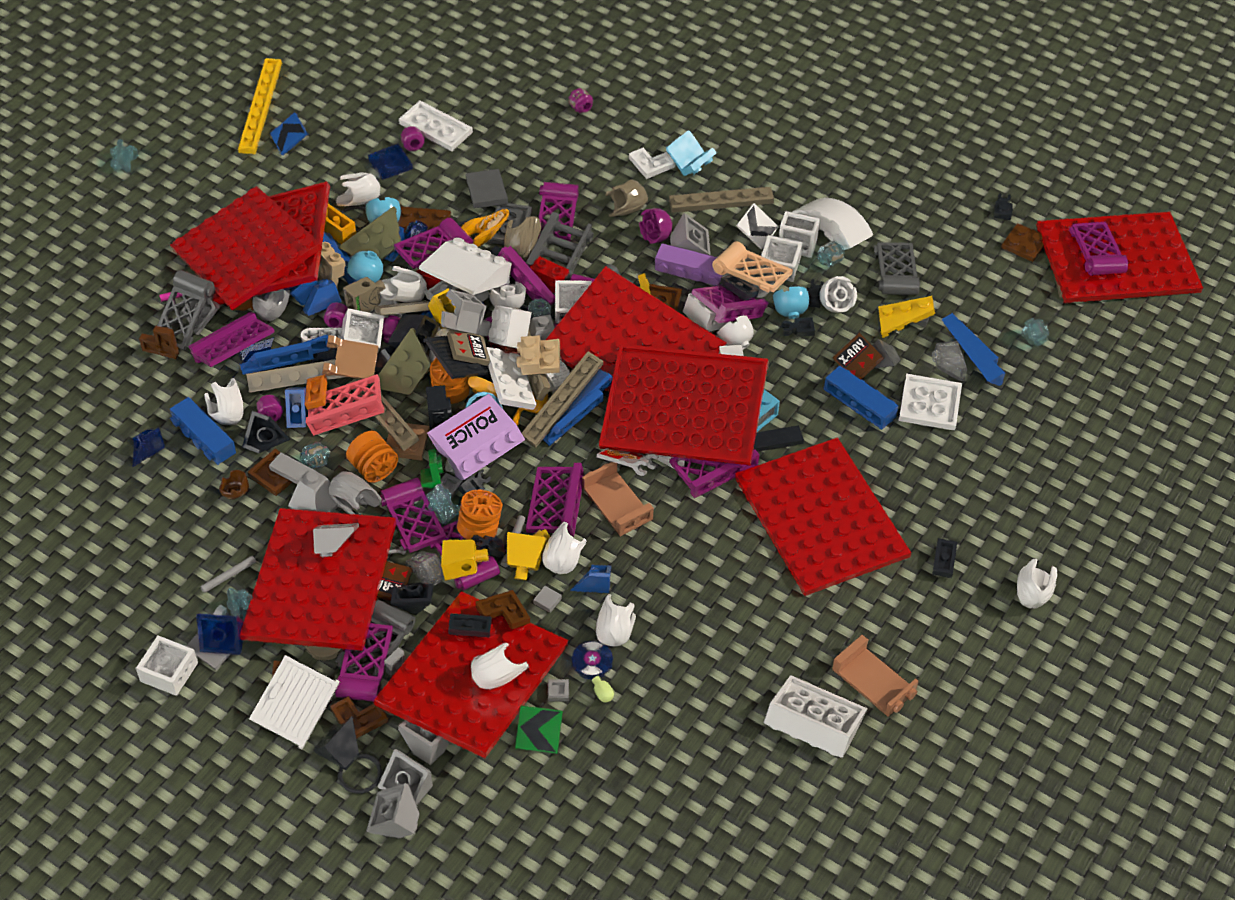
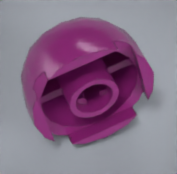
M652 208L641 213L643 218L639 222L640 231L643 238L649 240L650 244L665 241L670 236L673 223L666 211Z

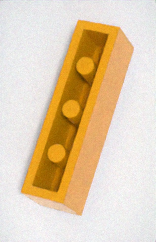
M328 204L324 232L330 233L333 239L342 245L356 234L355 222Z

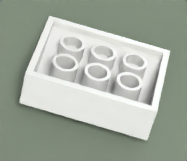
M454 238L440 246L419 266V269L475 295L508 284L512 263L506 261L503 257L491 254L490 251L477 248L478 246L475 244L464 242L462 238Z
M790 675L771 701L764 724L769 725L772 729L787 733L795 739L803 740L813 747L821 748L833 756L842 758L849 748L867 708Z

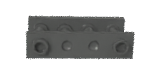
M552 212L526 264L531 267L538 257L545 256L568 263L566 268L569 269V274L564 281H570L587 243L592 241L594 235L592 224L588 223L585 231L561 224L559 214ZM555 231H562L581 237V239L576 244L555 237L554 233ZM553 243L575 251L572 257L549 250L548 245Z

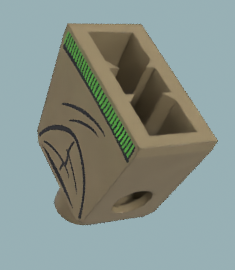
M364 277L345 286L343 290L346 307L370 313L374 306L380 304L379 293L386 289L385 284L381 280L374 283L368 277ZM351 314L358 321L364 318Z

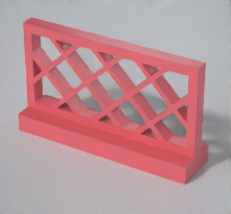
M378 374L326 391L325 404L330 403V405L326 409L323 408L324 406L308 410L306 424L313 436L384 413ZM374 383L370 388H367L368 384ZM356 389L353 394L349 393L351 390ZM362 391L366 392L362 397H358ZM338 394L335 400L331 399L334 395ZM344 397L348 398L344 403L340 402Z

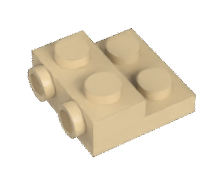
M324 241L322 243L318 278L319 280H332L338 289V278L344 276L345 261L339 253L335 252L330 243Z
M540 335L521 337V342H517V351L521 353L520 356H517V367L521 368L522 375L560 373L559 339L540 340Z

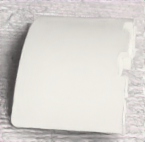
M816 199L792 211V213L820 219L819 229L823 230L830 241L836 244L834 247L835 249L837 247L839 251L852 248L873 236L869 225L860 213L850 205L837 199Z

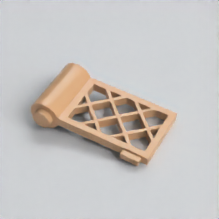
M737 241L733 242L712 263V267L717 274L725 275L729 273L759 286V289L768 293L770 291L774 293L793 272V269L747 251L745 246ZM750 258L754 261L745 262V259ZM766 265L769 268H760V266ZM753 266H756V267H757V269H751V270H748V268H747V267H753ZM736 268H744V270L738 271ZM775 272H783L784 274L776 275ZM764 273H772L771 276H763ZM759 274L760 277H752L750 275ZM767 281H775V283H774L773 285H771V284H769V283H766V282H767Z

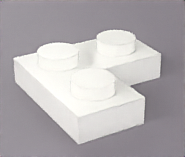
M644 148L629 153L630 161L646 179L675 167V162L667 152L653 158Z

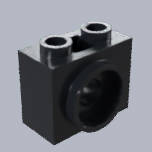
M445 386L426 387L430 430L452 417L450 397H446Z

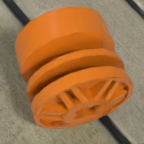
M437 358L433 360L430 366L431 387L445 386L446 397H450L451 404L465 400L471 389L468 385L469 377L451 379Z
M367 431L356 437L346 452L350 463L358 469V472L365 480L371 483L386 478L393 472L398 463V454L376 431Z
M481 489L465 493L462 497L457 522L459 534L468 540H471L474 535L481 536L482 538L485 535L495 537L503 505L501 499L496 494Z

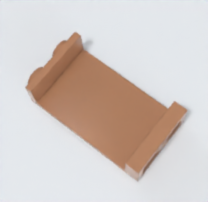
M606 463L601 468L588 472L582 477L583 490L619 536L653 520L654 508L650 503L642 504L618 474L617 463Z
M861 635L834 659L832 670L889 717L893 712L897 713L900 711L907 699L912 700L918 692L916 690L918 680L914 679L908 684L866 649L868 639Z

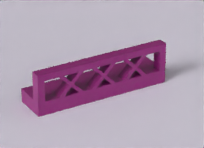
M511 246L502 248L497 256L503 257L506 261L512 263L510 275L516 282L525 286L526 293L535 303H538V307L544 312L548 309V303L550 306L555 303V296Z

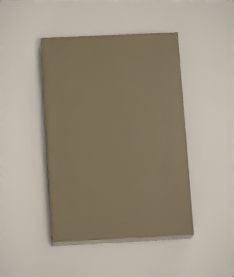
M430 301L374 306V310L379 315L429 310L428 305Z

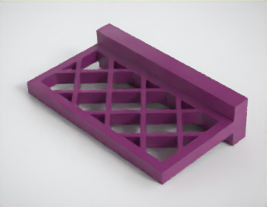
M724 286L696 288L691 292L692 295L716 313L714 320L718 323L737 321L736 318L743 315L747 316L748 319L761 318L769 304L765 299L756 300L752 298L742 300Z
M250 312L189 345L195 362H203L213 367L275 331L273 327L258 320L255 313Z
M756 449L753 450L751 466L678 457L669 459V463L691 489L690 494L695 499L734 479L735 473L757 466L760 454ZM681 460L688 461V467L679 466L677 462ZM691 462L702 464L701 470L690 468ZM704 466H714L715 470L712 472L704 471ZM688 474H697L699 478L691 481Z
M574 463L573 467H537L526 525L527 533H536L539 529L541 531L546 529L548 533H554L559 526H552L551 523L559 518L562 523L564 521L568 523L567 531L574 537L583 488L582 477L585 476L582 463ZM542 473H550L552 475L545 481L541 478ZM564 473H570V477L564 481L559 478ZM556 479L560 484L552 489L548 484ZM546 487L549 491L540 496L538 491ZM564 487L567 492L559 496L556 492ZM554 495L557 499L549 504L546 499ZM543 503L546 507L538 512L535 507ZM562 503L564 508L557 512L554 507ZM551 511L554 515L546 520L543 515ZM538 518L543 521L539 526H532V523Z

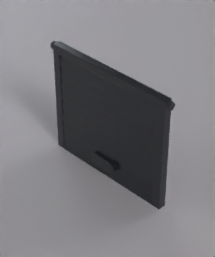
M448 336L428 337L423 340L451 379L490 374L488 366L454 360Z

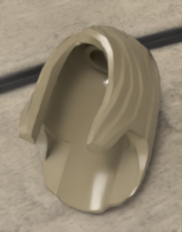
M632 179L625 184L613 187L611 191L605 193L606 196L612 197L614 201V211L608 214L609 217L634 213L643 208L648 200L644 187Z
M535 216L526 217L524 222L515 228H511L513 220H509L507 224L504 247L508 248L511 246L524 261L528 260L541 231L540 219Z

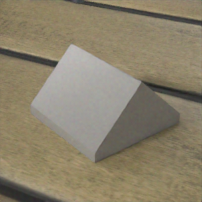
M395 749L378 788L386 790L406 783L409 785L417 805L433 786L431 771Z

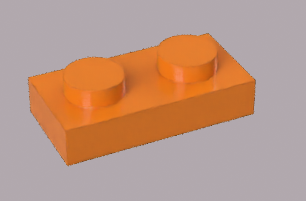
M325 375L307 379L305 395L307 410L325 406L327 378Z

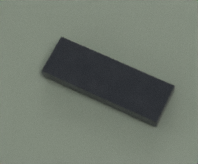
M799 425L756 432L754 450L756 449L758 452L803 444L804 439Z

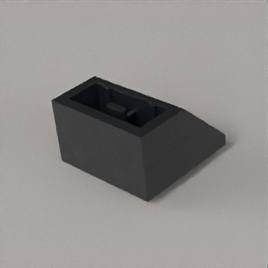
M403 314L388 344L397 349L410 329L414 328L426 353L429 346L423 340L428 337H435L441 324L426 315Z

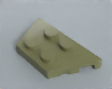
M394 206L340 245V249L351 255L359 251H373L382 261L395 251L394 244L401 242L399 223L396 216L397 209Z
M414 328L410 329L379 373L380 389L411 395L430 369L432 362L429 356L426 355L425 348L420 343Z

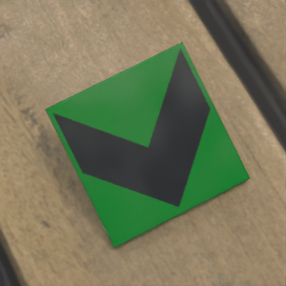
M520 706L515 748L558 754L563 711Z

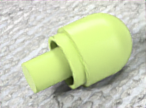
M599 676L594 677L592 682L595 685V694L602 702H610L614 697L612 687L608 682L602 681Z

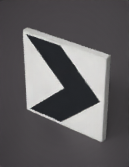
M754 203L736 225L761 250L765 246L768 235L772 236L779 228Z

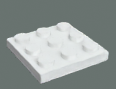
M906 374L899 421L955 431L962 383Z

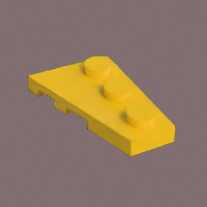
M929 296L878 306L882 337L889 336L888 333L896 329L897 331L904 329L903 326L911 322L917 323L934 315L933 297Z

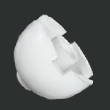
M837 276L827 280L822 285L820 300L827 310L833 313H842L855 305L857 290L850 283L851 280L843 276Z
M509 280L508 284L490 289V301L494 307L498 305L519 309L524 303L526 288L519 282H515V285L510 284Z
M743 315L736 318L737 322L731 323L730 321L717 332V337L727 343L726 346L742 345V349H745L750 345L749 341L754 334L753 326L748 317Z

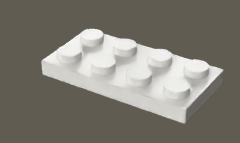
M422 101L416 103L399 118V124L404 127H417L421 130L423 137L450 151H453L473 133L472 127Z
M486 347L490 358L488 368L499 403L534 410L536 402L527 375H522L521 368L517 367V356H520V354Z

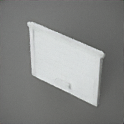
M285 655L249 719L299 745L298 748L302 749L340 681H334Z

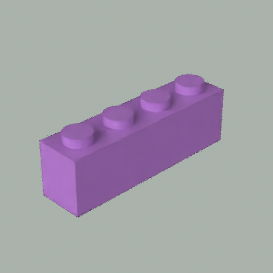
M661 244L655 257L656 271L714 286H722L719 283L723 275L717 274L712 267V263L717 257Z

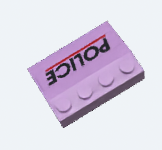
M490 394L485 395L427 432L438 452L447 458L454 469L455 477L460 480L468 478L525 440L515 422Z

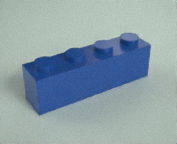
M838 366L825 378L824 390L881 430L896 418L898 405L893 400L882 395L878 390L866 384L865 381L853 375L849 370Z
M189 397L170 408L172 423L176 427L179 426L185 437L192 439L197 449L201 448L204 451L208 460H213L219 465L236 453L234 441Z

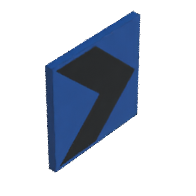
M294 112L273 130L270 135L283 156L306 137L308 133L297 113Z

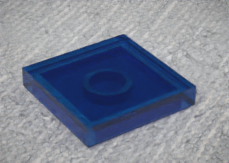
M399 144L368 154V160L382 180L413 169V164Z

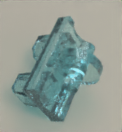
M122 139L117 140V146L110 149V153L114 158L111 160L113 169L115 171L124 169L126 173L130 172L131 161L138 157V150L131 145L125 147Z
M437 484L434 490L426 495L430 502L428 505L429 510L436 512L442 524H447L459 514L460 509L458 505L452 503L451 493L448 489H444L442 484Z
M229 588L227 590V607L231 610V625L240 626L245 620L253 596L248 593V590Z

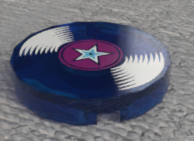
M587 641L578 645L573 651L572 666L574 671L579 673V676L590 680L596 676L602 678L612 668V652L608 646L600 642Z

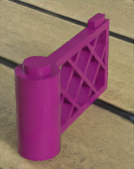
M544 182L543 185H540V195H542L539 213L541 231L547 223L543 217L548 214L551 216L552 212L558 208L562 211L559 214L561 224L573 227L579 185ZM545 202H553L555 205L548 208ZM572 204V207L565 210L562 205ZM564 216H567L570 219L566 223H563L560 220ZM555 231V237L571 242V234H568L567 236H560L558 232Z
M446 218L441 222L440 226L394 244V249L413 269H419V266L432 255L426 254L427 250L436 251L442 244L454 238H462L464 242L473 244V240L452 218ZM437 233L441 236V238L431 237ZM420 240H421V241H427V242H426V245H425V244H419V243H416V242H417V241H420ZM429 242L439 243L438 247L431 246ZM405 246L411 247V251L403 250L402 248ZM414 249H423L424 252H415ZM413 256L421 259L414 262L411 258Z
M1106 222L1072 224L1069 231L1072 237L1076 238L1086 259L1085 270L1089 275L1127 272V257L1121 254ZM1103 228L1104 232L1102 233L1095 229ZM1079 230L1087 231V233L1084 234V233L1080 232ZM1090 234H1093V235H1095V236H1098V238L1095 239V238H1093V237H1091V236H1089V235H1090ZM1101 239H1104V240L1108 241L1109 244H1106V243H1104V242H1102V241H1100V240H1101ZM1087 240L1093 244L1089 245L1087 243H1084V241ZM1098 245L1104 249L1100 250L1095 248V246ZM1107 250H1108V251H1111V252H1113L1114 254L1110 255V254L1106 253V251H1107ZM1091 251V252H1093V253H1095V254H1098V255H1097V256H1090L1089 252Z
M418 477L380 491L381 495L379 496L382 498L380 504L382 507L386 506L391 516L396 518V527L402 537L400 543L404 551L408 550L409 553H412L446 539V535L423 491ZM423 500L424 504L422 508L413 506L414 502ZM398 508L406 509L404 515L396 514L394 510ZM410 510L419 513L416 519L407 517ZM423 514L431 516L429 523L420 521ZM405 521L413 523L411 530L402 528ZM417 525L426 527L424 534L414 532ZM430 529L438 531L440 535L431 537L428 536ZM412 536L421 538L420 542L411 545L409 541Z
M458 520L442 527L447 536L446 540H450L451 537L468 540L461 534L453 532L457 528ZM436 530L428 534L431 537L440 535ZM443 541L430 545L431 549L436 548L442 557ZM489 555V561L478 562L475 574L453 580L458 589L461 588L465 591L499 575L500 570L496 560Z
M370 623L366 640L371 637L376 644L368 649L364 647L363 652L356 657L351 654L350 649L345 650L340 676L337 679L340 682L334 692L336 697L346 698L349 696L350 699L374 702V699L381 692V683L385 669L384 661L387 659L393 626ZM379 631L387 632L386 637L380 641L374 636ZM379 647L383 654L374 659L370 652ZM367 655L372 662L362 668L358 660ZM354 663L359 668L354 674L346 673L347 667ZM376 666L379 670L378 677L369 676L366 671Z

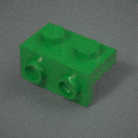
M436 449L428 450L430 468L420 470L423 488H435L441 484V474L443 473L441 455H437Z

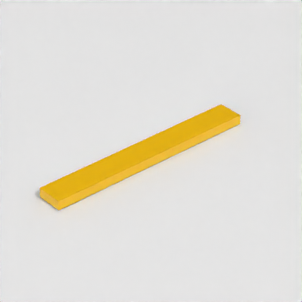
M265 58L238 146L239 153L256 154L282 66L281 59Z

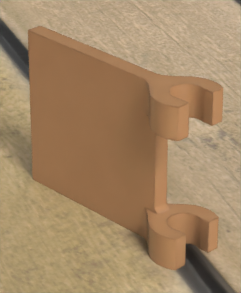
M333 335L328 336L327 347L337 348L335 365L324 363L322 375H339L357 379H364L374 375L378 345L343 340Z

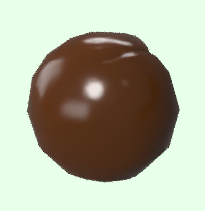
M242 470L230 471V476L228 478L223 477L219 486L221 495L231 500L242 497L249 489L247 476Z

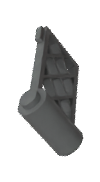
M877 242V245H874V254L878 255L881 280L878 281V291L887 295H918L920 283L919 277H917L913 243ZM882 249H889L891 251L886 253ZM901 249H909V251H908L907 253H904V252H902V251H900V250H901ZM896 253L900 258L896 259L892 255ZM888 259V260H890V261L893 262V263H891V264L889 265V264L885 263L884 261ZM907 260L910 263L906 265L902 261ZM896 265H898V266L901 267L902 269L898 271L897 269H895V268H893V267H895ZM890 271L894 275H885V273ZM907 271L911 273L912 276H906L903 273Z
M179 270L173 278L174 287L157 326L172 329L171 325L179 321L181 329L174 332V335L177 336L183 333L184 339L182 344L177 343V347L186 350L193 341L191 336L204 304L208 298L213 296L215 287L214 283L209 280ZM181 293L184 301L176 304V295ZM195 299L199 300L197 308L191 310L189 302ZM186 304L188 312L180 315L178 308ZM175 310L177 318L169 321V312ZM190 316V325L184 327L182 319Z
M378 600L375 603L370 623L393 626L392 634L397 636L395 641L390 642L387 658L397 649L404 636L411 632L415 624V617ZM380 631L374 634L376 638L382 637L383 639L387 632ZM371 637L366 640L368 642L369 647H371ZM379 647L374 651L370 652L373 658V652L381 650ZM351 650V654H352L354 657H356L357 655H359L360 653L363 652V651H358V652H357V650H355V652L352 653L354 650ZM343 651L336 659V663H338L337 668L340 670L345 654ZM372 661L367 662V663H363V664H360V665H361L362 668H363L364 666H366L367 664L371 663ZM357 666L347 667L346 673L354 674L359 668ZM374 666L375 671L372 676L378 677L379 670Z

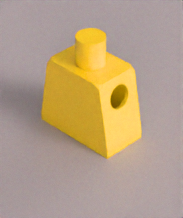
M449 288L432 296L428 305L435 321L440 324L442 311L454 313L456 308L446 296Z
M507 533V564L512 568H516L515 579L527 581L528 570H539L543 551L548 542L545 537Z
M443 540L441 567L445 581L475 574L478 562L489 561L488 550H477L474 540Z

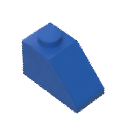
M323 279L313 286L303 308L305 314L310 316L327 309L332 303L342 302L335 282Z
M306 387L287 388L285 390L287 428L306 427Z

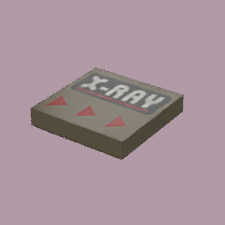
M449 329L447 336L454 360L478 363L485 366L489 365L490 358L483 336Z

